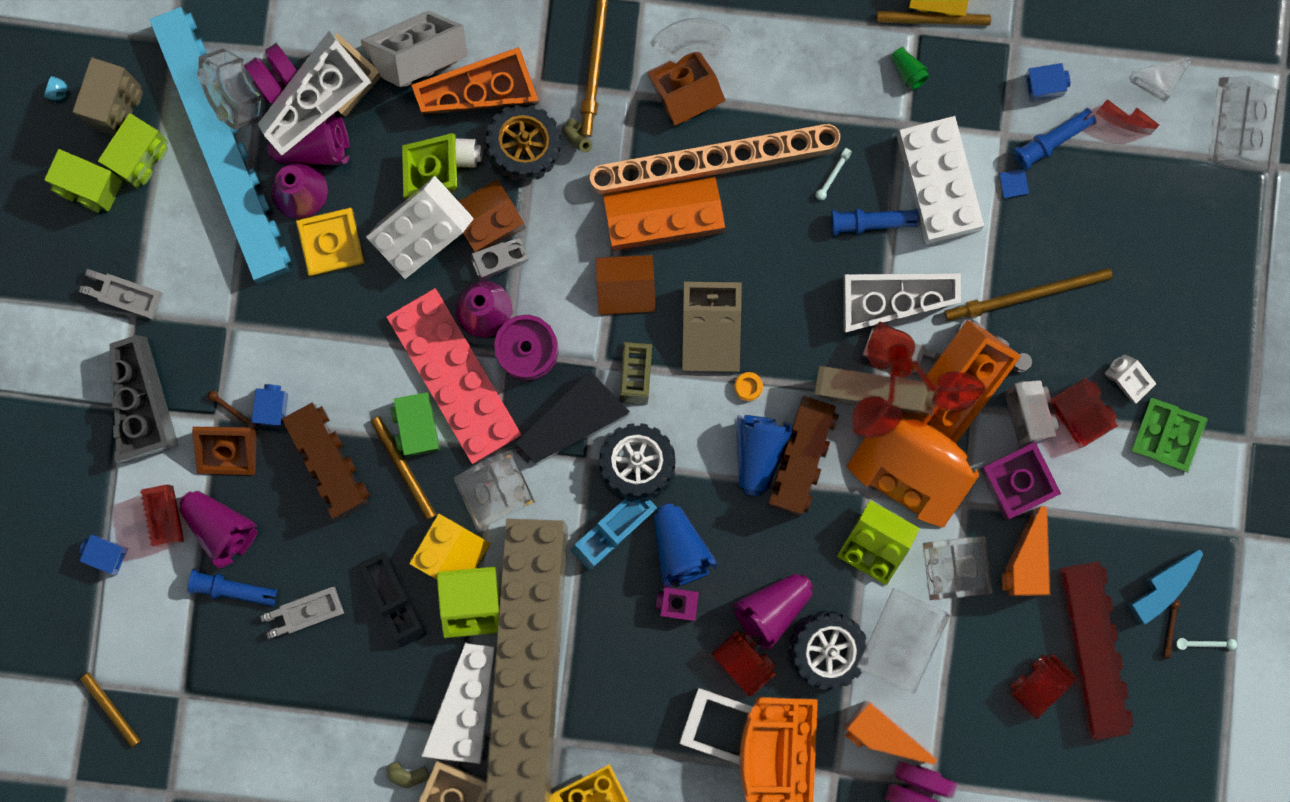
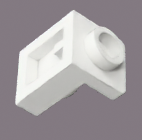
M1125 354L1115 359L1111 363L1110 368L1105 372V375L1115 381L1130 401L1137 403L1156 385L1140 362Z

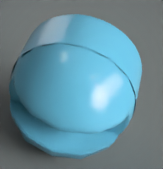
M51 76L44 98L54 101L63 99L67 91L65 82Z

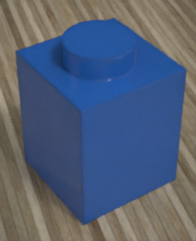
M1063 63L1029 68L1025 74L1030 102L1062 97L1071 85L1068 70L1064 71Z
M264 384V389L256 388L252 423L284 428L285 424L282 418L286 417L288 393L281 391V386Z
M91 534L89 539L85 538L80 547L79 554L82 555L80 562L109 574L117 575L128 548Z

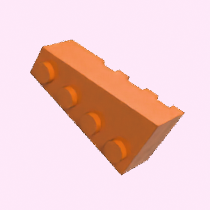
M520 47L412 85L422 115L508 107L515 104H539Z

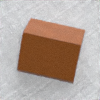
M653 255L596 258L599 315L656 312Z
M193 426L192 434L197 474L255 475L256 430L238 427Z

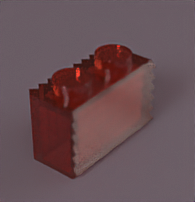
M166 484L142 489L140 493L143 495L141 499L144 500L142 503L145 506L143 510L146 512L144 516L147 517L146 522L149 523L147 525V528H149L147 533L150 534L149 539L152 540L150 545L164 547L183 543L184 538L174 486Z
M736 631L711 654L745 693L751 697L776 675L772 670L776 665L765 653L760 656L753 649L756 642L746 631L742 634Z
M1044 654L1040 655L1031 664L1034 670L1026 677L1021 674L1010 685L1013 690L1009 695L1036 720L1077 681L1072 672L1054 654H1049L1047 657Z

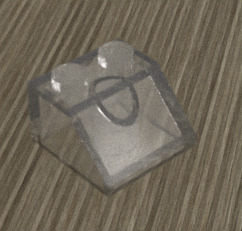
M512 450L487 458L454 477L477 530L535 503Z
M985 536L923 543V558L926 567L929 600L993 593Z

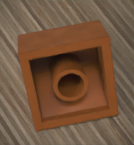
M698 48L647 72L666 113L674 125L686 122L692 117L706 110H711L718 104L726 101L716 74Z
M498 179L458 201L474 218L463 232L474 253L500 244L526 229L522 218Z

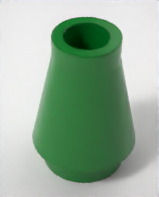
M900 47L890 56L905 86L915 90L929 79L928 68L907 52L904 47Z

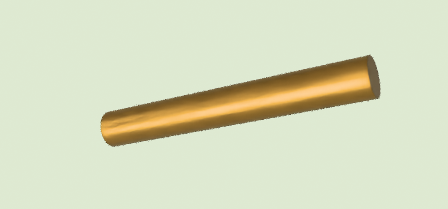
M90 672L80 678L82 683L131 748L140 743L139 737Z

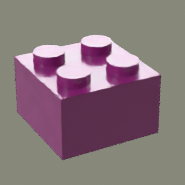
M1036 442L979 469L1005 521L1061 494Z

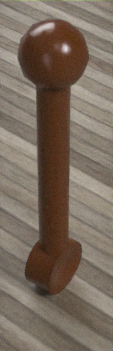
M210 391L208 393V399L211 402L216 401L247 426L256 430L258 426L222 400L217 391Z
M1175 599L1169 605L1171 614L1166 646L1163 652V658L1166 659L1171 657L1176 613L1181 606L1178 599Z

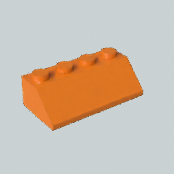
M715 177L603 195L612 251L721 234L725 231L721 200Z
M967 320L922 381L937 387L938 403L933 410V416L907 412L900 413L905 417L931 426L956 444L1021 358V355L985 329Z

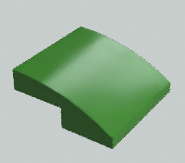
M1151 398L1132 452L1189 473L1208 419L1179 409L1178 406Z

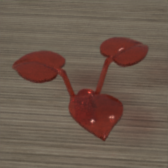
M879 322L870 337L867 353L868 359L874 367L882 370L891 369L889 372V397L887 401L880 396H871L861 400L853 411V432L858 436L874 438L884 436L897 428L902 419V411L898 406L892 405L896 377L906 378L913 370L919 374L932 391L936 392L934 397L936 405L947 412H959L969 408L985 393L986 386L979 379L956 371L940 375L938 386L934 385L919 367V363L912 360L915 351L913 338L901 330Z

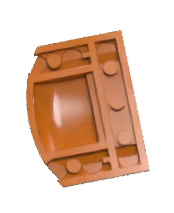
M880 413L846 467L867 488L869 485L873 486L918 514L917 519L936 526L945 527L979 477L977 469L973 473L966 461L968 456L964 451L938 430L909 417L902 416L901 419L885 418L887 413Z
M763 697L756 699L743 729L739 755L741 784L747 802H814L818 699Z

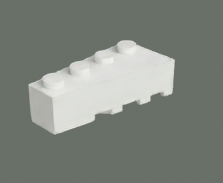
M328 31L260 120L258 126L269 142L283 155L368 86L371 81L334 35Z
M961 273L843 275L844 332L961 302Z
M465 643L422 757L479 764L482 762L496 647Z

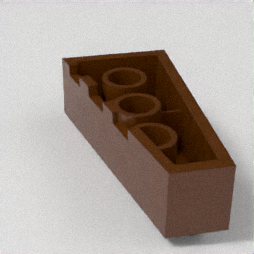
M803 395L767 507L798 517L803 514V511L808 512L813 497L809 495L811 485H817L821 469L817 468L820 457H826L830 441H826L829 430L834 431L839 414L834 413L836 406Z
M312 402L282 418L300 454L303 453L305 457L303 461L313 479L318 481L317 489L322 499L325 500L327 505L330 504L331 506L328 511L332 519L341 521L368 506L369 503L366 498L370 497V494L363 481L358 483L353 473L357 469L349 456L344 458L339 449L344 445L336 431L330 432L326 424L330 419L323 406L317 407Z

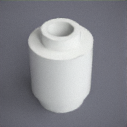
M456 139L457 167H476L477 162H482L483 147L478 145L477 139Z

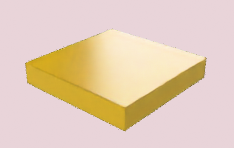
M352 208L296 221L309 277L365 264Z

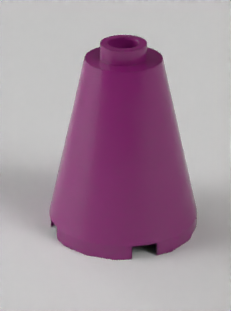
M334 113L283 155L270 142L267 143L269 157L278 164L342 165L347 164L349 160V155L344 156V149L350 148L345 123L342 117L336 118Z
M294 163L283 167L276 174L271 185V196L274 205L289 218L305 219L312 217L324 206L327 200L328 187L326 179L316 167L310 164Z
M479 281L467 286L461 292L456 302V317L459 324L466 332L480 338L497 335L498 330L506 321L511 319L513 313L512 302L508 293L498 284L489 281ZM480 302H485L484 305L477 306Z
M190 491L180 500L179 512L211 562L217 568H223L232 564L234 561L231 557L237 552L242 556L255 540L258 531L254 527L258 526L252 520L203 492Z
M794 573L737 600L732 604V607L737 608L733 611L734 615L750 637L756 635L761 639L757 644L769 650L776 644L813 596L811 591L813 585L805 575L799 576Z

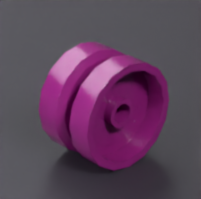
M277 43L264 50L265 57L272 66L269 70L256 57L244 64V67L254 79L252 83L266 103L270 102L271 105H273L297 73V70Z
M528 314L509 319L498 330L494 342L495 356L501 367L515 379L522 381L538 380L547 375L556 365L559 354L557 337L551 326L539 317ZM526 342H529L532 347L529 352L521 350V346L525 347Z
M898 760L893 774L897 779L909 783V785L905 788L897 784H890L884 799L890 802H940L933 799L934 795L937 794L948 799L953 798L958 783L943 778L941 773L918 764L915 767Z

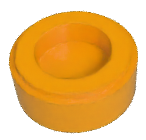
M752 372L739 375L734 384V391L738 398L747 402L756 400L763 390L761 378Z

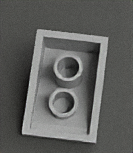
M1041 381L1020 382L1004 391L1019 447L1056 437L1055 431L1059 430L1055 414H1050L1047 403H1051V397L1047 386L1043 387Z

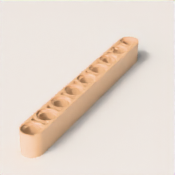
M823 124L596 166L591 171L590 184L596 193L604 195L827 155L837 149L840 133L835 126ZM824 133L831 134L834 138V143L829 146L823 145L819 140V136ZM796 138L803 139L806 143V148L797 151L792 147L791 141ZM768 143H772L778 147L779 152L776 155L769 156L765 154L763 147ZM744 148L750 152L751 157L748 160L741 161L736 158L735 152L738 149ZM710 154H719L723 159L722 163L718 166L710 165L707 161V157ZM685 158L691 159L695 166L690 171H684L679 167V162ZM655 164H663L667 171L662 176H656L651 172V168ZM627 169H635L639 176L634 181H627L624 179L623 173ZM599 174H607L611 181L606 186H599L595 183V178Z

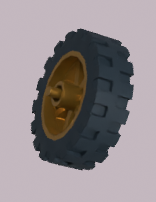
M515 104L512 108L508 106L503 108L500 114L494 115L491 123L488 125L484 141L486 158L489 157L491 167L499 170L498 174L503 177H511L510 180L518 182V179L524 180V182H531L533 178L538 180L544 177L546 172L549 173L558 159L562 141H560L561 132L559 128H556V121L553 117L549 118L547 112L543 109L539 111L535 109L534 105L529 104L527 107L522 106V104ZM519 126L518 135L509 130L513 127ZM524 127H529L534 131L529 133L524 130ZM505 134L515 142L502 144V137ZM539 134V136L542 138L543 143L533 142L531 140ZM530 148L539 149L542 152L537 157H534ZM514 149L516 152L515 156L509 155L506 150ZM526 154L529 160L519 159V156Z

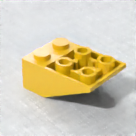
M610 764L550 794V802H629Z

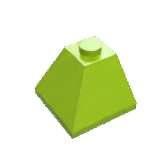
M451 133L402 146L403 197L405 199L409 198L434 176L453 194L457 188L455 134Z

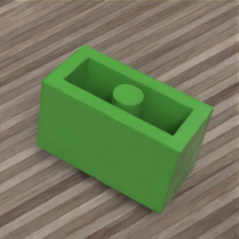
M426 392L394 398L395 406H391L390 411L393 424L398 423L400 434L395 435L398 451H403L406 457L440 451L430 394Z

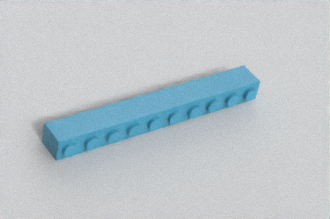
M182 7L149 19L253 280L259 284L289 272L287 263L291 262L286 247L280 248L276 238L281 236L274 220L269 221L266 211L270 210L265 195H259L255 185L260 184L254 168L248 169L245 159L249 158L244 143H238L234 133L239 132L233 116L228 117L224 107L228 106V102L223 91L217 92L214 81H217L218 78L212 64L207 66L203 56L208 53L202 39L197 40L193 30L197 29V25L192 14H186Z

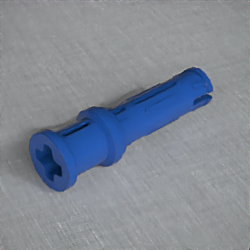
M1085 108L1082 112L1047 134H1037L1033 137L1034 140L1025 146L1014 148L1013 152L1023 169L1029 170L1031 164L1042 157H1050L1054 148L1091 125L1096 124L1097 120L1094 115L1084 121L1085 118L1090 116L1089 114L1092 111L1089 108Z
M859 208L855 209L854 212L839 213L836 210H831V230L833 236L838 235L839 232L862 234L868 229L918 227L919 224L917 222L919 221L917 209L864 212Z
M192 569L187 588V594L190 595L194 592L210 595L211 599L215 600L223 596L258 603L272 608L276 600L265 598L264 595L277 597V589L224 580V576L217 573L215 576L198 573L197 569Z

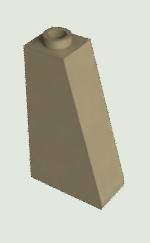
M819 366L814 394L838 404L933 416V410L938 403L937 387L926 382Z

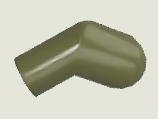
M569 118L566 121V125L562 126V133L575 149L584 153L589 152L592 149V142L577 133L581 128V124Z
M393 762L386 768L387 779L391 783L403 788L413 787L430 778L425 766L408 772L402 769L399 763Z

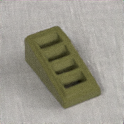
M624 342L619 398L621 403L648 404L652 344ZM629 354L646 355L645 359L629 358ZM628 365L645 367V370L628 369ZM627 377L644 378V382L628 381Z

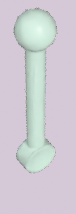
M845 148L840 160L824 186L816 192L815 196L818 200L826 198V191L844 162L850 157L851 150Z
M1179 638L1176 641V646L1181 650L1187 647H1227L1229 650H1234L1237 647V642L1234 639H1228L1227 641H1187L1185 638Z

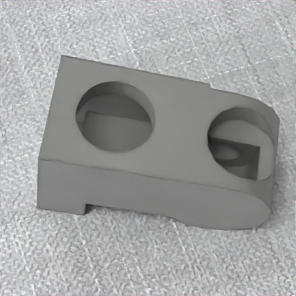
M520 238L505 243L502 242L471 255V261L479 281L490 279L494 275L518 267L529 260Z

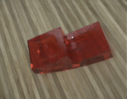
M1108 99L1096 112L1097 115L1106 121L1136 133L1151 135L1159 126L1157 122L1140 109L1136 108L1129 116Z

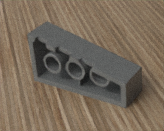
M134 335L110 343V368L114 395L112 397V408H114L115 416L113 436L116 439L115 463H128L178 447V441L147 337Z

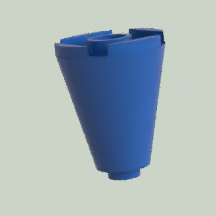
M737 415L739 487L744 488L745 494L760 496L761 492L768 490L792 434V424L783 422L782 427L776 425V419L754 415H744L743 418Z
M673 504L659 507L657 509L658 513L654 515V524L663 585L665 587H672L671 582L678 581L679 586L685 585L710 574L708 568L711 566L715 570L717 568L716 559L681 507H674Z

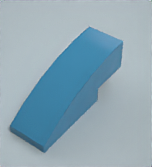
M625 498L580 539L570 551L591 571L643 523L657 507L649 498L646 502H640V500L629 502Z
M1201 550L1192 551L1146 580L1151 591L1128 604L1140 625L1147 624L1161 614L1183 591L1203 556Z

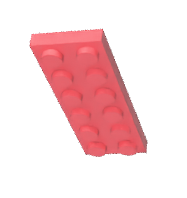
M436 288L386 316L472 464L479 462L522 436Z

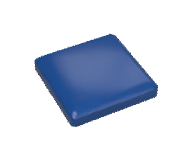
M1024 169L999 174L1004 198L1029 194Z

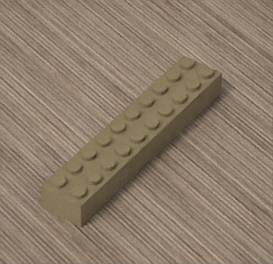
M506 518L486 802H550L568 526L564 521Z

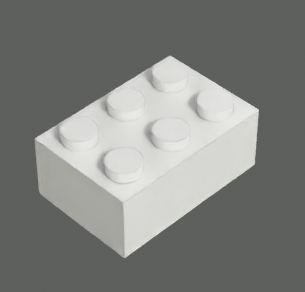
M434 176L378 222L366 238L406 279L461 235L474 218Z

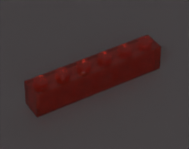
M1100 561L1062 567L1061 571L1091 739L1100 740L1130 735V728L1133 727V718L1131 711L1126 710L1124 699L1128 698L1126 682H1121L1119 670H1123V662L1120 652L1116 653L1114 641H1118V634L1115 624L1110 622L1109 613L1113 612L1110 595L1106 596L1104 584L1108 583L1106 569L1100 566Z

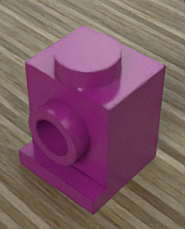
M664 587V593L658 592L656 609L661 610V616L695 621L699 592ZM674 598H680L683 601L680 609L673 608L672 600Z

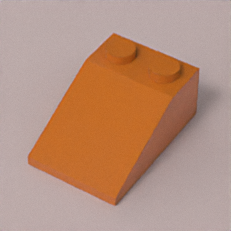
M1047 506L1032 510L1006 566V573L1001 575L1002 590H1007V596L1050 594Z
M865 701L844 726L848 731L845 737L859 748L865 745L870 749L933 765L937 762L934 756L871 702Z

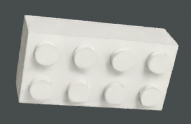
M953 116L899 130L897 140L915 208L918 210L919 223L925 245L981 231L984 227V222L956 117Z

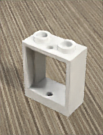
M698 688L680 744L739 764L738 755L693 739L707 699L746 713H750L753 707Z

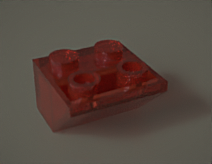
M1086 377L1052 398L1050 403L1079 449L1118 426L1115 422L1118 419L1116 413L1110 405H1104L1099 397L1101 395L1099 387L1093 380L1089 382Z

